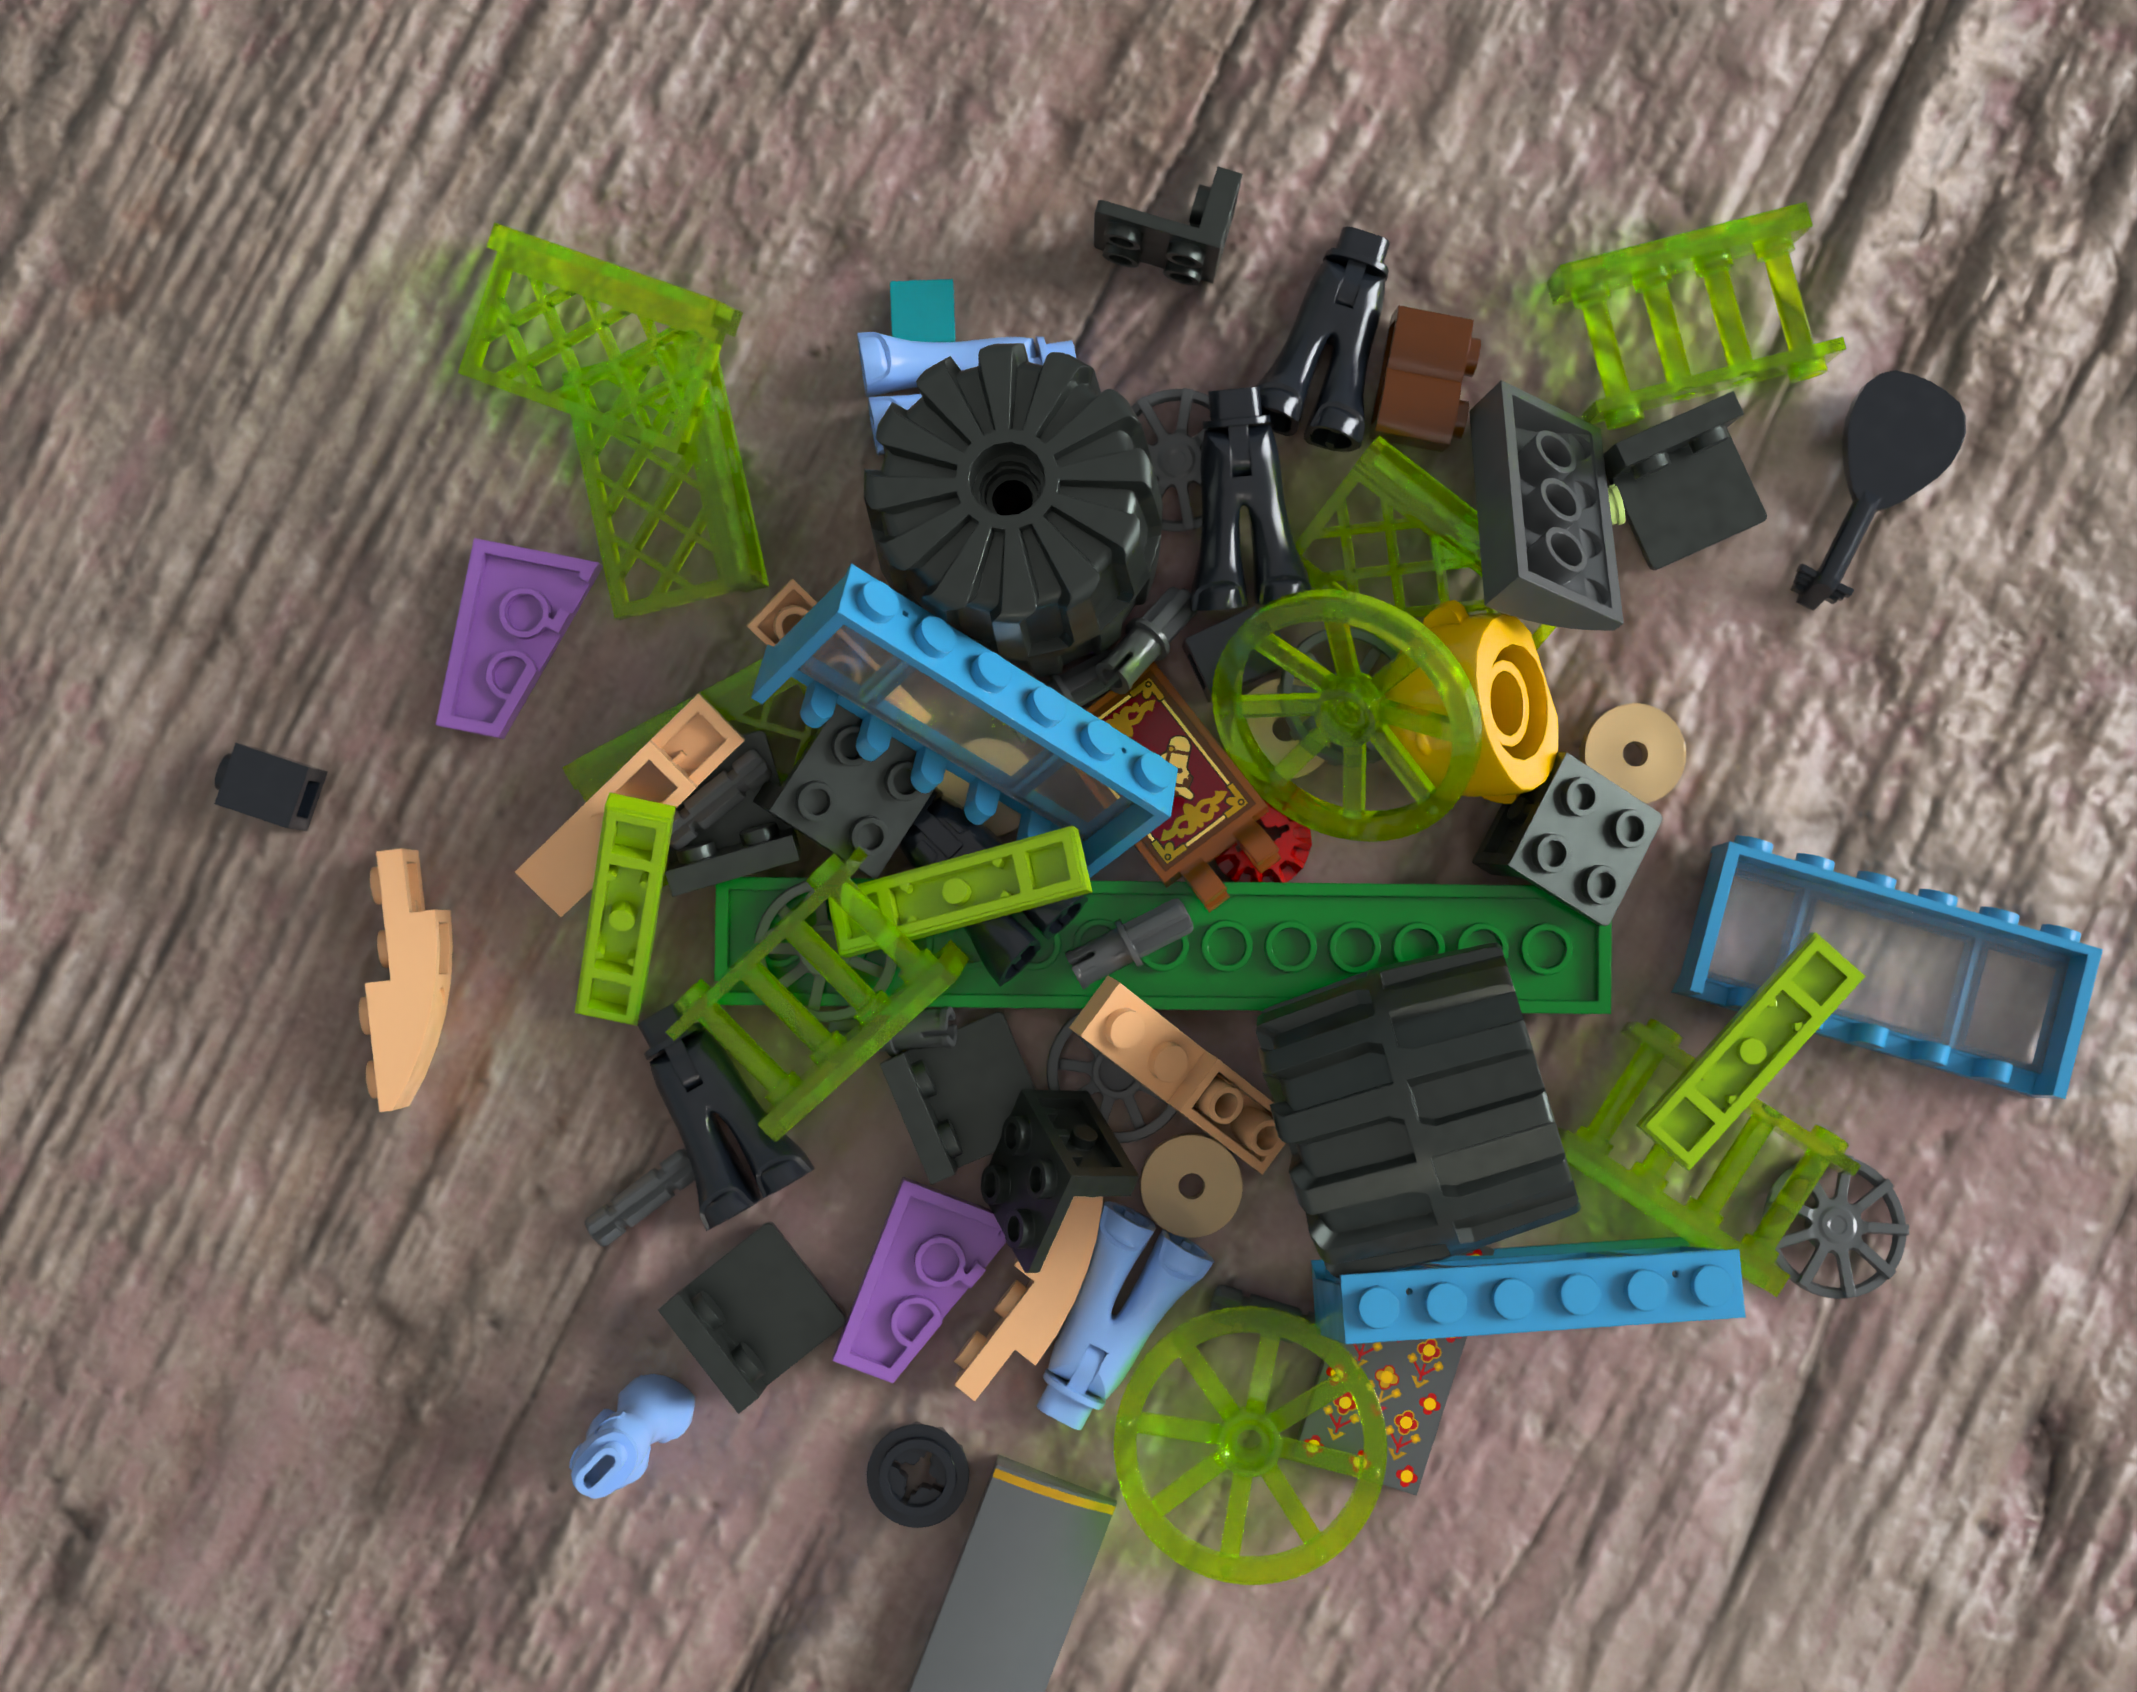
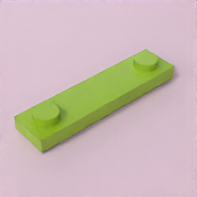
M611 792L608 795L604 808L574 1012L576 1014L638 1026L637 1024L642 1013L676 806Z
M1072 825L828 892L827 898L839 956L849 958L1092 893V887L1079 830Z
M1816 932L1809 933L1638 1121L1636 1126L1681 1167L1690 1171L1866 976Z

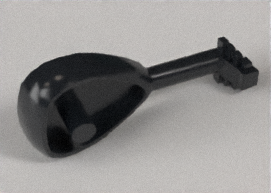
M1897 370L1875 376L1859 390L1845 418L1842 437L1844 474L1852 504L1818 570L1816 571L1805 564H1799L1790 589L1799 594L1797 603L1814 611L1824 601L1835 604L1837 600L1842 601L1844 597L1849 598L1854 589L1842 584L1841 581L1876 512L1905 501L1937 479L1952 464L1961 449L1966 435V415L1960 402L1946 390L1922 377Z

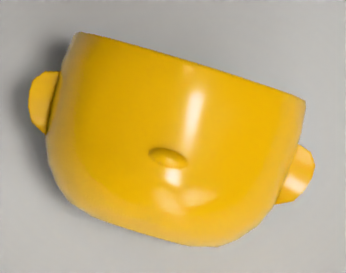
M1456 600L1446 601L1436 606L1424 618L1422 630L1409 638L1400 650L1388 672L1384 694V710L1391 745L1404 769L1430 789L1450 796H1482L1484 799L1496 803L1512 804L1521 793L1532 791L1545 782L1553 769L1558 752V716L1532 634L1517 617L1504 613L1468 615L1465 607Z

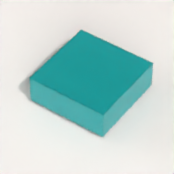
M953 279L890 281L892 337L920 342H956Z

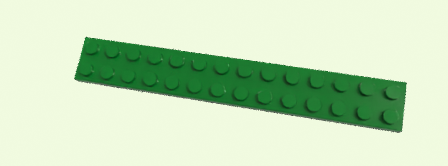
M739 877L716 884L714 1005L779 1006L764 989L756 971L753 954L756 930L762 915L775 898L795 884L816 878ZM836 878L854 884L875 880L874 878ZM1090 881L1092 893L1084 894L1088 901L1077 916L1050 940L1045 938L1022 911L1010 914L1040 942L1041 949L1020 973L1001 987L991 977L983 965L971 938L964 927L898 944L899 955L893 980L882 997L871 1006L1083 1009L1106 977L1083 989L1071 968L1073 966L1066 958L1065 952L1068 950L1072 951L1115 929L1114 921L1121 919L1122 923L1125 924L1172 899H1179L1184 904L1193 922V931L1141 958L1142 966L1137 967L1135 962L1109 975L1153 1009L1263 1011L1270 1006L1379 967L1482 944L1498 943L1502 947L1522 1013L1611 1014L1612 921L1608 926L1596 925L1535 885L1223 882L1230 898L1209 913L1186 882L1176 881L1166 888L1161 881ZM824 889L828 920L832 923L827 893L835 890ZM813 891L803 893L785 904L808 926L816 924ZM776 914L768 929L765 942L798 943L801 940L800 933L779 914ZM887 948L860 954L857 957L885 967ZM765 953L767 969L774 983L800 963V958L797 955ZM854 967L847 968L845 972L859 1001L872 991L880 979ZM811 973L804 974L783 990L782 993L797 1005L808 1006L814 976ZM828 978L825 981L820 1006H849L836 980Z

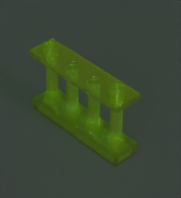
M1802 202L1559 265L1547 281L1552 304L1555 306L1573 301L1575 309H1582L1605 398L1596 400L1582 414L1584 421L1590 424L1605 421L1607 430L1618 429L1644 420L1643 411L1785 374H1788L1790 383H1795L1828 372L1827 363L1846 350L1844 338L1839 337L1814 344L1790 253L1795 250L1794 243L1813 226L1807 203ZM1753 254L1756 255L1757 262L1765 263L1788 351L1754 360L1729 269L1734 266V259ZM1695 270L1697 278H1704L1727 367L1696 375L1691 374L1668 289V284L1673 282L1672 275ZM1634 285L1635 293H1642L1666 382L1631 391L1607 300L1612 297L1611 291Z
M860 846L844 861H841L835 853L829 856L805 880L813 890L710 986L702 978L697 980L673 1004L681 1014L665 1031L675 1041L698 1020L768 1091L764 1097L771 1105L757 1125L775 1143L958 979L969 960L952 940L935 955L927 948L920 951L850 879L868 856ZM828 897H831L902 969L898 976L904 983L891 995L888 996L882 989L875 993L805 921ZM784 938L856 1010L853 1017L859 1023L844 1037L837 1030L830 1033L760 962ZM740 979L812 1051L808 1057L814 1064L800 1077L793 1070L786 1073L717 1003Z
M1650 1018L1645 1026L1638 1021L1627 1022L1620 1033L1640 1046L1587 1128L1581 1125L1575 1134L1566 1129L1558 1128L1568 1164L1695 1247L1724 1250L1739 1249L1742 1278L1762 1291L1777 1297L1791 1275L1774 1265L1780 1255L1775 1251V1248L1827 1167L1838 1173L1855 1176L1861 1165L1844 1154L1850 1145L1834 1133L1817 1124L1809 1132L1758 1098H1755L1743 1111L1750 1117L1698 1198L1695 1199L1690 1196L1685 1206L1663 1192L1669 1183L1664 1177L1675 1160L1656 1143H1654L1642 1164L1635 1161L1630 1170L1608 1157L1614 1147L1609 1141L1660 1062L1664 1060L1679 1071L1684 1072L1696 1059L1678 1048L1683 1037L1659 1021ZM1774 1131L1805 1151V1153L1753 1234L1750 1235L1745 1232L1739 1242L1718 1228L1724 1219L1719 1213L1771 1132Z

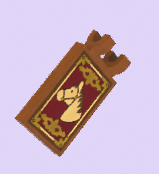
M1154 661L1133 683L1132 688L1126 694L1110 691L1086 709L1089 713L1107 722L1113 728L1153 753L1160 755L1164 760L1178 768L1171 817L1134 844L1135 848L1166 888L1183 877L1210 913L1230 898V896L1226 892V886L1208 863L1235 843L1240 846L1260 874L1281 859V856L1278 854V846L1256 822L1269 812L1268 805ZM1073 766L1104 807L1121 795Z

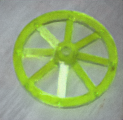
M1337 589L1306 590L1285 595L1269 602L1248 617L1231 637L1217 663L1212 688L1213 713L1221 742L1228 756L1261 798L1286 817L1314 831L1336 838L1364 842L1389 841L1416 834L1442 819L1454 807L1475 773L1482 746V722L1477 698L1466 673L1449 648L1432 631L1408 613L1389 603L1360 593ZM1324 621L1337 676L1273 634V632L1298 623ZM1349 625L1374 633L1389 641L1403 652L1373 676L1361 673ZM1255 649L1318 692L1242 695L1243 673L1251 651ZM1420 667L1441 696L1448 716L1388 700L1385 693ZM1313 716L1316 727L1275 766L1259 747L1246 719ZM1387 724L1452 742L1451 759L1447 773L1436 788ZM1369 740L1416 800L1415 802L1388 810H1365L1366 743ZM1330 741L1344 747L1343 807L1317 798L1290 781Z
M1239 1306L1204 1313L1184 1322L1162 1337L1145 1354L1128 1380L1121 1397L1114 1432V1460L1120 1489L1130 1512L1147 1537L1162 1552L1180 1565L1207 1578L1240 1585H1264L1294 1579L1319 1568L1342 1552L1357 1536L1370 1517L1382 1489L1387 1463V1434L1385 1420L1374 1388L1362 1366L1342 1343L1322 1336L1316 1324L1295 1314L1273 1308ZM1260 1333L1246 1406H1238L1196 1345L1227 1334ZM1280 1337L1296 1342L1311 1350L1336 1372V1374L1270 1414L1265 1411ZM1179 1357L1223 1420L1221 1423L1142 1412V1409L1155 1382L1167 1367ZM1350 1392L1361 1420L1363 1453L1362 1456L1312 1444L1281 1436V1432L1345 1393ZM1245 1430H1254L1260 1434L1261 1440L1257 1446L1245 1448L1237 1441L1239 1434ZM1137 1433L1218 1445V1449L1151 1497L1139 1466ZM1279 1458L1358 1478L1344 1508L1323 1531L1319 1530L1278 1466ZM1228 1468L1233 1472L1220 1551H1215L1187 1537L1164 1515ZM1261 1475L1303 1541V1544L1272 1555L1239 1556L1252 1478Z

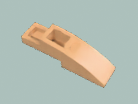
M699 692L533 853L515 873L562 917L593 888L604 808L610 792L676 806L677 808L702 781L745 741V738Z
M403 848L376 851L378 866L372 867L370 871L372 896L377 905L382 904L385 930L378 932V955L382 967L389 968L390 980L365 983L366 996L361 997L359 1001V1020L363 1033L371 1035L373 1060L368 1061L366 1066V1083L371 1098H378L379 1112L393 1111L410 1106L426 1076L436 1051L446 1016L451 985L453 952L451 910H425L419 851Z
M1109 975L1069 1027L1100 1051L1102 1055L1262 1175L1286 1144L1278 1138L1270 1104L1274 1102Z
M1103 1196L1073 1197L1039 1273H1025L1017 1257H1015L1014 1266L1028 1276L1030 1281L1026 1286L1018 1280L1013 1282L993 1309L994 1312L1001 1316L986 1337L979 1331H976L954 1359V1362L961 1367L956 1376L955 1386L972 1400L976 1401L1014 1350L1036 1366L1057 1336L1074 1305L1088 1271L1097 1240Z

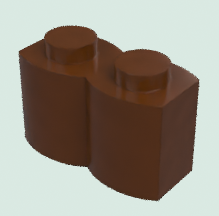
M1398 305L1391 316L1380 379L1369 430L1370 439L1443 452L1450 446L1452 438H1462L1469 413V401L1460 400L1463 376L1473 377L1481 349V339L1472 338L1474 320Z

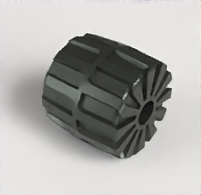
M1024 343L988 345L979 351L978 366L961 371L951 356L927 368L916 381L922 397L908 410L892 402L877 426L876 439L883 445L885 452L881 470L864 469V500L880 569L890 588L936 617L943 619L949 625L990 651L999 654L1003 659L1022 671H1031L1035 678L1062 673L1063 665L1091 652L1098 655L1102 654L1121 637L1122 623L1134 606L1143 605L1146 602L1154 581L1161 542L1162 498L1142 424L1129 402L1113 389H1106L1101 393L1094 368L1069 354L1051 352L1046 356L1043 365L1029 362ZM1021 496L1032 502L1031 508L1020 514L1002 516L997 513L1001 503L1009 497Z
M1498 943L1482 944L1369 970L1264 1009L1261 1015L1257 1017L1256 1034L1261 1048L1258 1047L1262 1074L1275 1103L1270 1104L1278 1138L1289 1144L1292 1153L1288 1172L1298 1203L1306 1212L1308 1230L1317 1252L1323 1259L1328 1272L1334 1277L1339 1278V1275L1389 1271L1440 1261L1561 1220L1580 1211V1201L1503 950Z

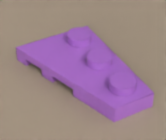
M474 538L436 725L443 728L504 739L601 572L603 565L599 562Z
M902 1177L832 1355L833 1361L894 1383L941 1326L943 1318L967 1289L973 1287L986 1271L985 1267L1006 1243L1005 1235L992 1210Z

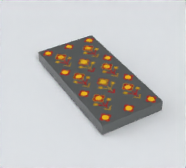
M1484 1246L1456 1256H1493L1495 1250ZM1410 1288L1406 1289L1407 1294L1410 1293ZM1467 1336L1343 1344L1332 1340L1327 1351L1323 1354L1292 1450L1294 1456L1417 1496Z

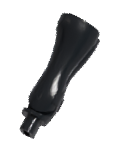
M1346 226L1341 230L1336 248L1327 250L1323 263L1318 268L1306 291L1287 341L1271 368L1255 386H1260L1262 416L1270 415L1271 422L1264 425L1270 424L1272 432L1284 436H1293L1297 432L1319 359L1325 345L1330 344L1333 346L1331 358L1319 396L1304 432V440L1308 444L1338 452H1350L1362 446L1365 430L1364 389L1367 366L1383 309L1385 282L1389 273L1388 267L1384 264L1390 242L1386 238L1358 228Z
M1260 386L1208 391L1211 421H1203V429L1208 430H1204L1201 450L1202 530L1199 557L1191 590V611L1224 610L1248 606L1240 540V509L1242 506L1247 507L1250 521L1255 604L1276 605L1314 600L1308 573L1296 548L1291 532L1284 498L1279 452L1270 424L1264 425L1271 422L1270 415L1262 416Z
M936 787L899 846L914 868H919L1005 843L984 824L976 825L970 822L964 813V807L943 795V792ZM1085 895L1022 912L1045 938L1050 940L1077 916L1088 901V898ZM1011 915L964 927L983 965L1000 987L1020 973L1041 949L1040 942Z
M682 1000L670 1004L637 1024L650 1047L644 1055L646 1060H651L649 1063L657 1089L679 1131L690 1159L697 1187L699 1214L706 1231L740 1214L762 1201L763 1198L778 1192L815 1170V1167L804 1151L778 1128L758 1103L726 1050L706 1030L707 1025L705 1022L699 1021L694 1023ZM716 1113L727 1124V1126L735 1136L750 1166V1169L760 1189V1192L758 1191L757 1187L747 1174L736 1152L734 1151L733 1147L728 1141L724 1131L722 1130L718 1120L715 1117Z

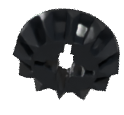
M916 1421L910 1425L891 1429L875 1446L867 1466V1486L874 1504L888 1519L906 1527L923 1528L946 1520L959 1508L968 1489L970 1470L963 1446L957 1443L943 1427H934ZM927 1451L932 1453L929 1473L943 1487L935 1483L930 1485L929 1483L922 1482L917 1490L913 1489L909 1498H907L904 1494L908 1487L906 1485L908 1474L894 1460L901 1464L906 1462L915 1465L920 1457L924 1458Z

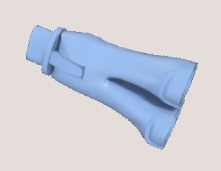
M877 332L857 333L866 397H869L868 409L877 455L885 454L883 445L876 439V431L880 420L890 404L893 402L908 410L922 395L871 396L918 388L916 381L927 368L949 356L952 357L961 371L977 367L979 351L988 345L1024 343L1029 362L1043 365L1046 356L1051 352L1065 353L1076 358L1073 341L1046 344L1043 336L1035 337V344L1033 338L998 337L960 342H920L895 338Z
M1111 1201L1104 1202L1102 1206L1097 1240L1088 1271L1074 1305L1067 1315L1054 1344L1049 1366L1043 1374V1379L1048 1385L1036 1405L1046 1415L1076 1430H1082L1092 1409L1100 1410L1103 1408L1106 1399L1126 1377L1157 1324L1174 1303L1205 1276L1214 1263L1213 1258L1191 1240L1162 1229L1123 1307L1118 1314H1112L1114 1303L1129 1272L1144 1250L1156 1227L1154 1222L1148 1217L1129 1207Z
M641 1375L632 1380L618 1394L617 1412L603 1409L591 1422L586 1433V1440L573 1452L569 1468L572 1470L571 1477L574 1487L581 1494L597 1499L605 1497L615 1490L638 1480L648 1468L650 1445L655 1442L667 1443L670 1440L677 1439L687 1430L692 1422L695 1396L683 1384L664 1375Z

